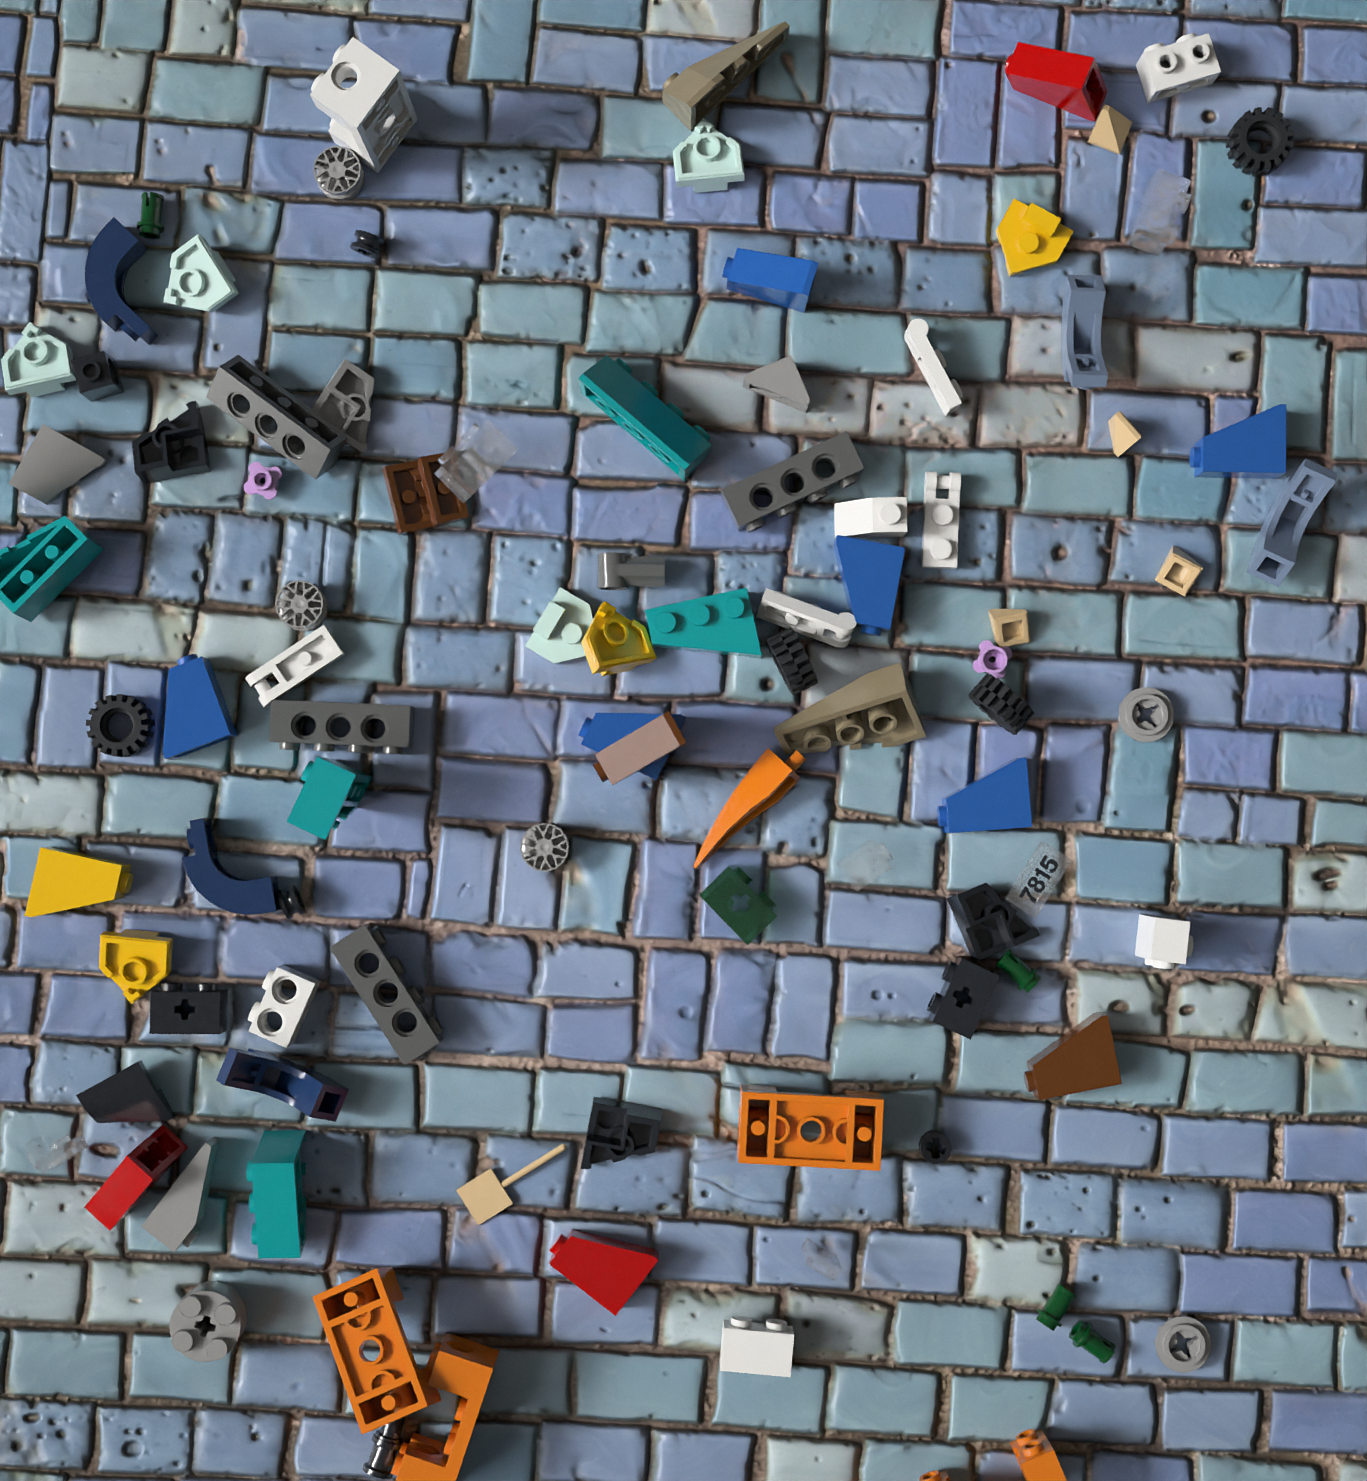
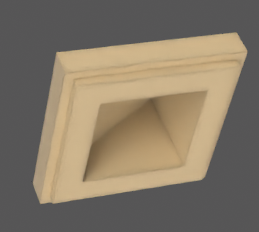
M1104 104L1097 117L1088 143L1119 155L1132 121L1111 106Z
M1118 411L1108 420L1113 451L1119 457L1141 438V434L1122 412Z
M1173 545L1155 581L1186 596L1203 570V566L1180 548Z
M1026 609L988 610L996 646L1002 648L1004 646L1010 647L1031 642Z

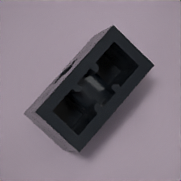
M957 956L955 962L950 960L942 974L941 979L945 981L940 994L937 992L933 994L928 1004L927 1011L931 1012L929 1019L971 1040L1000 976ZM965 986L964 993L968 995V999L966 1002L960 1000L956 1005L957 999L953 996L955 990L962 991Z
M161 983V989L150 992L149 1034H222L226 1032L228 989H217V983H197L196 989H183V983ZM189 1002L190 1006H196L195 1012L189 1013L188 1010H183V1004Z

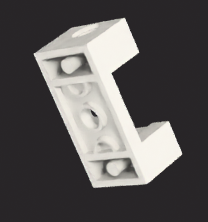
M354 37L351 38L347 45L343 44L337 49L331 67L325 74L321 73L318 75L311 87L312 92L310 96L315 106L332 118L328 131L333 141L337 145L353 151L361 162L376 173H379L418 120L400 70ZM348 77L357 78L355 85L352 87H341L344 79Z

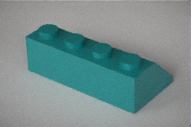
M606 355L586 370L578 378L581 393L683 481L692 474L711 452L712 444L708 442L711 437L698 425L695 424L693 428L682 419L685 415L674 404L669 402L665 405L656 397L659 394L658 391L645 380L639 383L630 375L633 372L632 369L620 358L614 361Z

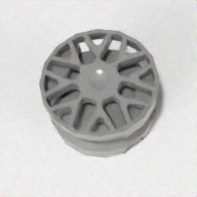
M341 146L329 147L319 153L314 161L313 173L315 180L327 197L332 200L347 201L359 194L360 188L364 185L365 174L359 159L353 151Z
M302 580L292 581L283 586L277 594L275 602L276 612L281 621L294 630L302 632L312 631L315 627L321 625L327 617V599L323 592L310 582Z
M541 823L534 825L525 832L521 839L520 851L522 858L528 866L537 871L547 872L557 869L566 861L569 855L570 843L568 836L560 827L554 824Z

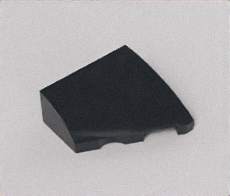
M196 401L187 403L188 410L172 421L166 418L158 423L152 432L144 433L132 441L134 471L144 484L211 471L204 425L199 404Z
M987 883L947 898L973 962L980 961L1040 936L1038 930L1034 926L1029 927L1016 915L1017 910L1009 903L1001 901L998 893Z
M142 1060L76 1095L86 1112L97 1123L169 1121L176 1117L163 1091L156 1089Z
M593 1097L581 1169H591L592 1164L610 1159L614 1163L625 1160L630 1155L642 1156L655 1152L661 1125V1109Z

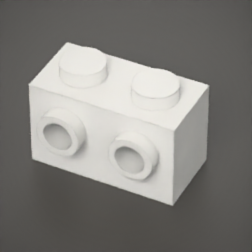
M1190 33L1180 37L1176 43L1164 46V43L1151 45L1144 50L1136 64L1147 103L1211 85L1221 73L1209 33L1197 36L1196 33Z
M1139 914L1135 956L1145 958L1146 965H1152L1157 968L1174 969L1175 963L1186 964V958L1190 957L1193 951V937L1189 935L1190 922Z
M732 1316L731 1320H723L719 1361L720 1371L791 1377L794 1345L793 1326H787L786 1321L779 1319H767L766 1323L752 1322V1318L746 1316Z

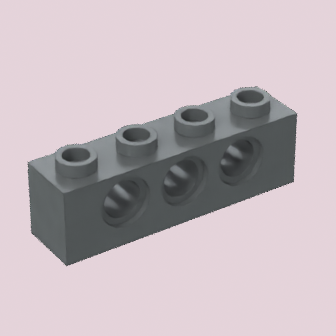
M240 355L219 366L206 396L220 410L229 414L245 426L248 431L257 435L272 446L276 452L284 455L300 467L304 473L309 474L314 479L319 478L334 467L348 439L347 435Z
M847 431L722 489L721 497L738 532L746 528L747 532L750 533L765 526V519L775 514L779 518H783L798 510L796 505L807 499L812 504L829 495L827 490L837 485L844 489L860 481L858 475L862 474L864 466ZM822 462L828 463L832 466L834 475L829 478H822L816 473L815 466ZM789 477H796L801 480L803 489L800 492L791 493L785 488L784 481ZM760 491L767 492L772 498V503L768 507H758L753 501L754 494Z
M271 700L269 742L279 743L280 750H300V744H314V751L335 752V745L348 746V752L369 753V747H383V754L404 755V748H413L415 707L410 705ZM306 717H312L316 723L315 731L309 736L303 735L300 730V724ZM346 718L350 722L351 729L348 735L340 738L336 735L334 727L338 720ZM380 719L385 724V733L382 737L374 739L369 734V726L373 721Z
M368 923L329 948L398 1057L406 1065L443 1040L440 1033L444 1029L438 1018L434 1014L429 1016L422 1006L425 999L415 984L410 986L403 974L407 971L401 960L396 955L390 956L384 946L388 944V941L378 926L373 928ZM366 953H373L378 957L379 968L377 971L371 972L364 967L363 958ZM386 982L393 983L398 989V997L394 1001L385 999L381 993V988ZM403 1012H410L415 1015L417 1019L415 1029L407 1030L402 1027L400 1016Z

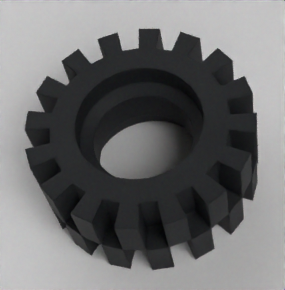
M1262 107L1255 108L1252 113L1249 110L1238 119L1229 131L1226 148H1230L1227 156L1228 159L1235 158L1232 164L1235 168L1239 165L1244 167L1241 173L1247 175L1249 171H1253L1252 176H1259L1262 172L1264 175H1267L1273 169L1276 170L1289 156V151L1294 145V141H1290L1294 137V130L1288 131L1287 128L1291 123L1288 119L1285 122L1280 120L1284 115L1280 111L1276 115H1272L1273 108L1269 107L1264 112H1262ZM1255 130L1267 133L1272 140L1271 150L1263 154L1253 151L1248 145L1249 133Z
M792 628L766 639V644L773 657V661L793 696L818 684L817 676L809 661V657Z
M988 673L968 694L969 698L973 700L972 702L980 707L979 709L982 712L986 713L991 720H994L1000 727H1003L1013 735H1017L1035 714L1032 711L1033 709L1027 705L1028 703L1020 698V695L1013 692L1000 679Z
M123 694L105 696V700H98L95 703L97 707L95 709L91 708L88 713L92 715L91 719L86 720V726H90V731H87L88 738L93 739L92 745L95 748L101 749L100 752L111 756L131 757L130 755L132 754L137 755L142 752L140 749L148 747L150 744L148 739L149 737L153 738L155 733L151 731L152 726H155V720L151 719L150 715L153 713L145 707L146 704L143 701ZM120 712L128 714L133 721V730L124 739L114 738L108 728L111 717Z

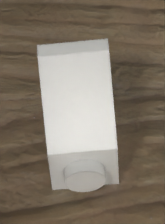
M877 497L835 503V538L837 535L851 538L904 537L907 533V497Z

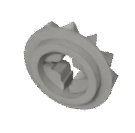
M1149 687L1135 689L1128 693L1119 705L1118 721L1121 724L1123 733L1135 741L1153 742L1159 740L1168 733L1173 724V706L1168 697L1157 689ZM1139 706L1143 709L1156 706L1150 715L1153 725L1147 721L1134 723L1140 716Z
M1182 1314L1179 1317H1168L1167 1322L1158 1327L1154 1344L1158 1358L1166 1367L1176 1372L1186 1373L1200 1368L1206 1362L1211 1351V1338L1205 1326L1197 1319ZM1176 1332L1185 1339L1191 1337L1190 1341L1186 1343L1189 1355L1179 1347H1173L1178 1343Z

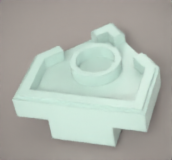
M704 118L695 126L694 132L673 150L676 187L693 186L694 193L728 190V182L745 181L741 144L731 137L727 138L714 128L713 124Z
M197 234L172 253L169 267L172 269L169 287L165 290V303L213 313L239 294L233 284L236 281L219 252L211 249L203 235Z
M31 322L22 331L23 336L12 350L9 349L1 359L5 390L9 395L27 392L32 398L65 390L64 383L76 380L71 360L74 359L70 346L62 340L42 331L40 327Z
M560 587L535 625L534 632L525 647L553 664L585 657L586 654L581 642L593 621L590 605Z

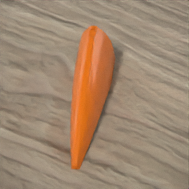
M769 748L758 758L733 791L716 818L693 867L698 870L731 837L758 815L777 804L801 779L795 771L806 759L797 750L786 762H783Z

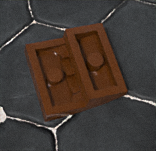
M453 451L422 456L416 461L388 465L382 469L398 535L431 529L469 518Z

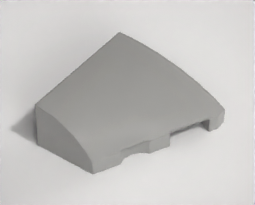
M344 359L311 409L348 436L346 445L364 454L368 444L366 441L368 422L371 416L370 404L374 388V378L347 359Z
M42 424L9 484L47 505L58 498L63 490L68 487L73 488L80 483L82 477L97 467L100 469L104 467L108 460Z

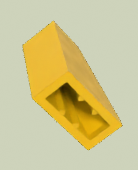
M40 847L24 916H42L122 899L125 893H129L132 886L133 874L129 873L131 864L54 847Z

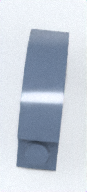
M1066 275L1061 321L1064 381L1070 382L1071 387H1078L1084 390L1106 387L1108 379L1101 349V323L1106 294L1101 275Z
M1305 458L1294 476L1288 477L1271 506L1258 534L1250 556L1247 573L1279 587L1294 566L1299 543L1305 528L1321 501L1336 482L1337 472Z

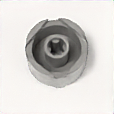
M207 1281L191 1289L177 1304L170 1318L169 1328L173 1348L184 1356L200 1362L219 1360L228 1354L242 1336L248 1320L246 1305L237 1290L231 1285L220 1281ZM205 1316L211 1317L210 1323L213 1326L207 1325V1320L204 1319Z

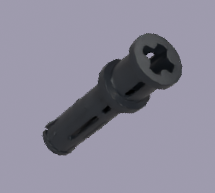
M406 1416L382 1426L380 1430L373 1434L372 1441L374 1446L369 1461L364 1463L362 1469L365 1473L380 1479H392V1466L397 1450H400L403 1442L400 1434Z

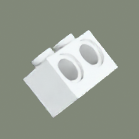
M284 964L278 966L275 971L271 969L262 985V988L266 990L261 1003L256 1001L250 1011L248 1021H251L252 1024L249 1032L285 1048L293 1045L321 981ZM285 979L293 981L297 987L296 995L293 998L285 996L281 990L282 982ZM271 1011L279 1013L282 1017L283 1022L280 1029H273L269 1026L267 1016Z

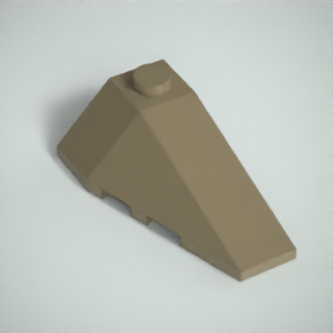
M784 21L688 66L680 74L675 72L663 84L662 103L692 131L703 118L707 117L788 39L790 26Z
M901 662L866 673L773 727L785 755L793 754L796 750L800 754L826 752L831 746L849 745L850 750L861 749V744L881 743L882 748L894 747L926 737L913 690Z

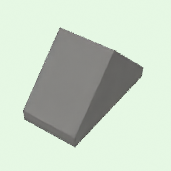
M791 355L745 375L743 388L806 413L810 398Z

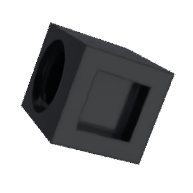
M105 351L71 360L79 392L91 402L124 393L116 361Z

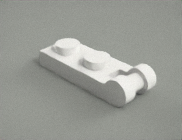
M917 318L908 325L904 335L905 342L946 416L958 410L962 404L960 400L963 397L962 391L955 379L950 380L944 370L947 365L940 350H933L926 336L929 330L928 324L925 320Z
M932 471L925 472L921 568H957L961 473L950 472L949 476L937 475V472ZM936 489H948V499L936 498Z
M768 588L764 592L756 616L781 627L792 628L797 633L839 648L849 644L857 623L854 615L851 613L842 612L838 615L824 610L816 604L805 603L790 597L786 593L773 591Z
M323 625L250 673L245 680L251 688L255 687L260 695L258 699L265 708L271 705V700H279L283 695L345 654L328 628ZM272 674H274L279 682L273 688H271L266 680Z

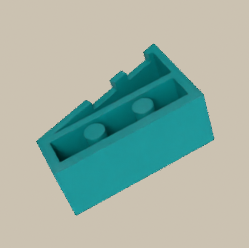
M747 588L645 610L653 647L759 659L762 656Z
M317 756L315 762L310 760L303 771L301 780L305 781L286 822L326 840L330 835L331 829L336 830L339 827L340 822L337 819L346 820L358 808L372 777L335 759Z

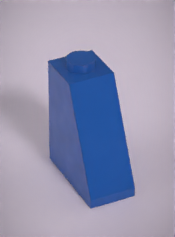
M737 248L734 258H727L722 277L728 278L727 290L804 313L819 263L812 260Z
M1286 404L1274 406L1197 441L1195 447L1191 448L1189 456L1190 467L1194 468V477L1277 479L1286 473Z
M837 535L834 539L833 547L849 612L854 615L857 622L856 627H861L860 633L879 637L881 636V631L888 632L891 628L905 547Z
M197 654L182 657L177 660V666L169 668L163 755L168 760L178 759L238 736L210 659L202 656L198 658Z
M595 713L593 719L589 717L585 719L578 736L583 738L581 745L598 753L662 714ZM671 714L677 727L681 730L686 717L681 714ZM669 755L639 772L657 780Z
M1027 757L1013 759L942 798V806H937V820L939 827L944 826V833L1032 827Z

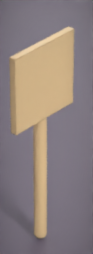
M566 1144L559 1145L502 1182L499 1181L493 1169L490 1168L456 1191L476 1223L480 1225L513 1204L505 1187L565 1151L567 1146Z

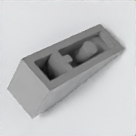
M214 1137L205 1142L141 1226L173 1252L178 1250L183 1244L188 1248L201 1232L197 1226L204 1218L219 1143Z

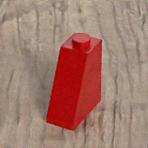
M1018 42L1014 53L1010 54L1006 61L1005 74L1013 90L1084 119L1096 121L1108 90L1094 57Z
M164 1124L161 1125L124 1158L84 1208L110 1231L131 1212L188 1149V1146Z
M572 1229L567 1237L561 1233L549 1249L553 1253L549 1264L615 1316L659 1260V1252L654 1248Z

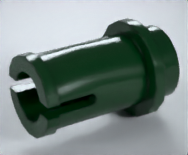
M144 192L141 195L140 221L136 224V228L139 230V235L143 238L159 239L160 233L164 232V226L161 224L164 196L150 192L149 198L148 193Z
M1011 949L1007 950L995 964L997 968L999 967L1018 984L1017 989H1024L1027 993L1041 978L1037 974L1038 970L1036 968L1031 969Z
M1057 1284L1056 1289L1043 1309L1038 1308L1037 1312L1039 1315L1036 1320L1052 1331L1057 1326L1061 1328L1062 1324L1059 1322L1077 1296L1060 1284Z
M1078 1321L1069 1333V1338L1073 1340L1072 1344L1077 1348L1081 1346L1099 1359L1101 1363H1107L1113 1356L1116 1345L1093 1330L1091 1323Z

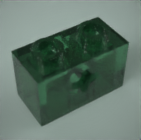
M727 866L699 893V896L749 945L777 917L772 911L777 905L763 891L757 895L748 886L753 880L739 866L734 870ZM735 894L740 897L745 894L748 895L749 898L746 900L749 908L745 911L741 908H738L736 911L733 910L731 907L734 905V901L731 897Z

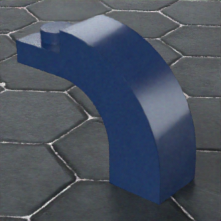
M113 217L99 232L90 247L85 265L87 294L94 310L111 329L116 332L120 327L135 342L141 337L150 345L159 335L134 313L124 295L126 275L147 249Z
M211 818L189 821L190 828L186 832L187 841L190 849L195 850V855L182 857L183 866L191 883L205 899L221 909L237 914L255 915L282 910L277 898V891L280 890L277 876L245 880L230 874L218 858Z
M229 1047L216 1081L224 1086L254 1091L279 1099L297 1108L309 1117L334 1122L338 1118L349 1091L348 1088L315 1070L285 1058L251 1048L245 1051Z

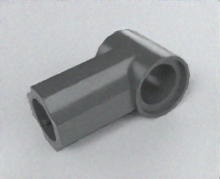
M616 552L599 553L597 588L601 590H627L628 587H665V557H638Z

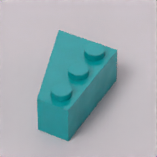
M63 516L27 535L28 539L11 548L7 546L0 550V600L13 614L29 622H32L104 550L81 525L67 516Z
M264 1130L253 1159L247 1162V1181L253 1184V1192L249 1196V1212L255 1213L256 1222L252 1225L251 1240L253 1245H257L258 1259L301 1258L306 1243V1196H303L302 1175L306 1174V1163H301L300 1150L303 1142L306 1141V1130Z

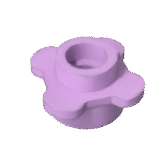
M259 462L251 463L248 468L250 475L248 481L244 484V491L248 495L256 493L264 496L267 500L274 499L277 496L279 480L282 478L281 470L276 466L271 468L264 467ZM261 478L266 479L264 484L260 483Z
M989 640L981 642L979 644L980 653L978 659L973 662V669L977 673L986 672L992 674L995 678H1003L1006 674L1004 668L1007 665V660L1012 657V651L1007 646L1002 648L994 646ZM991 656L995 657L996 659L994 663H990L989 658Z

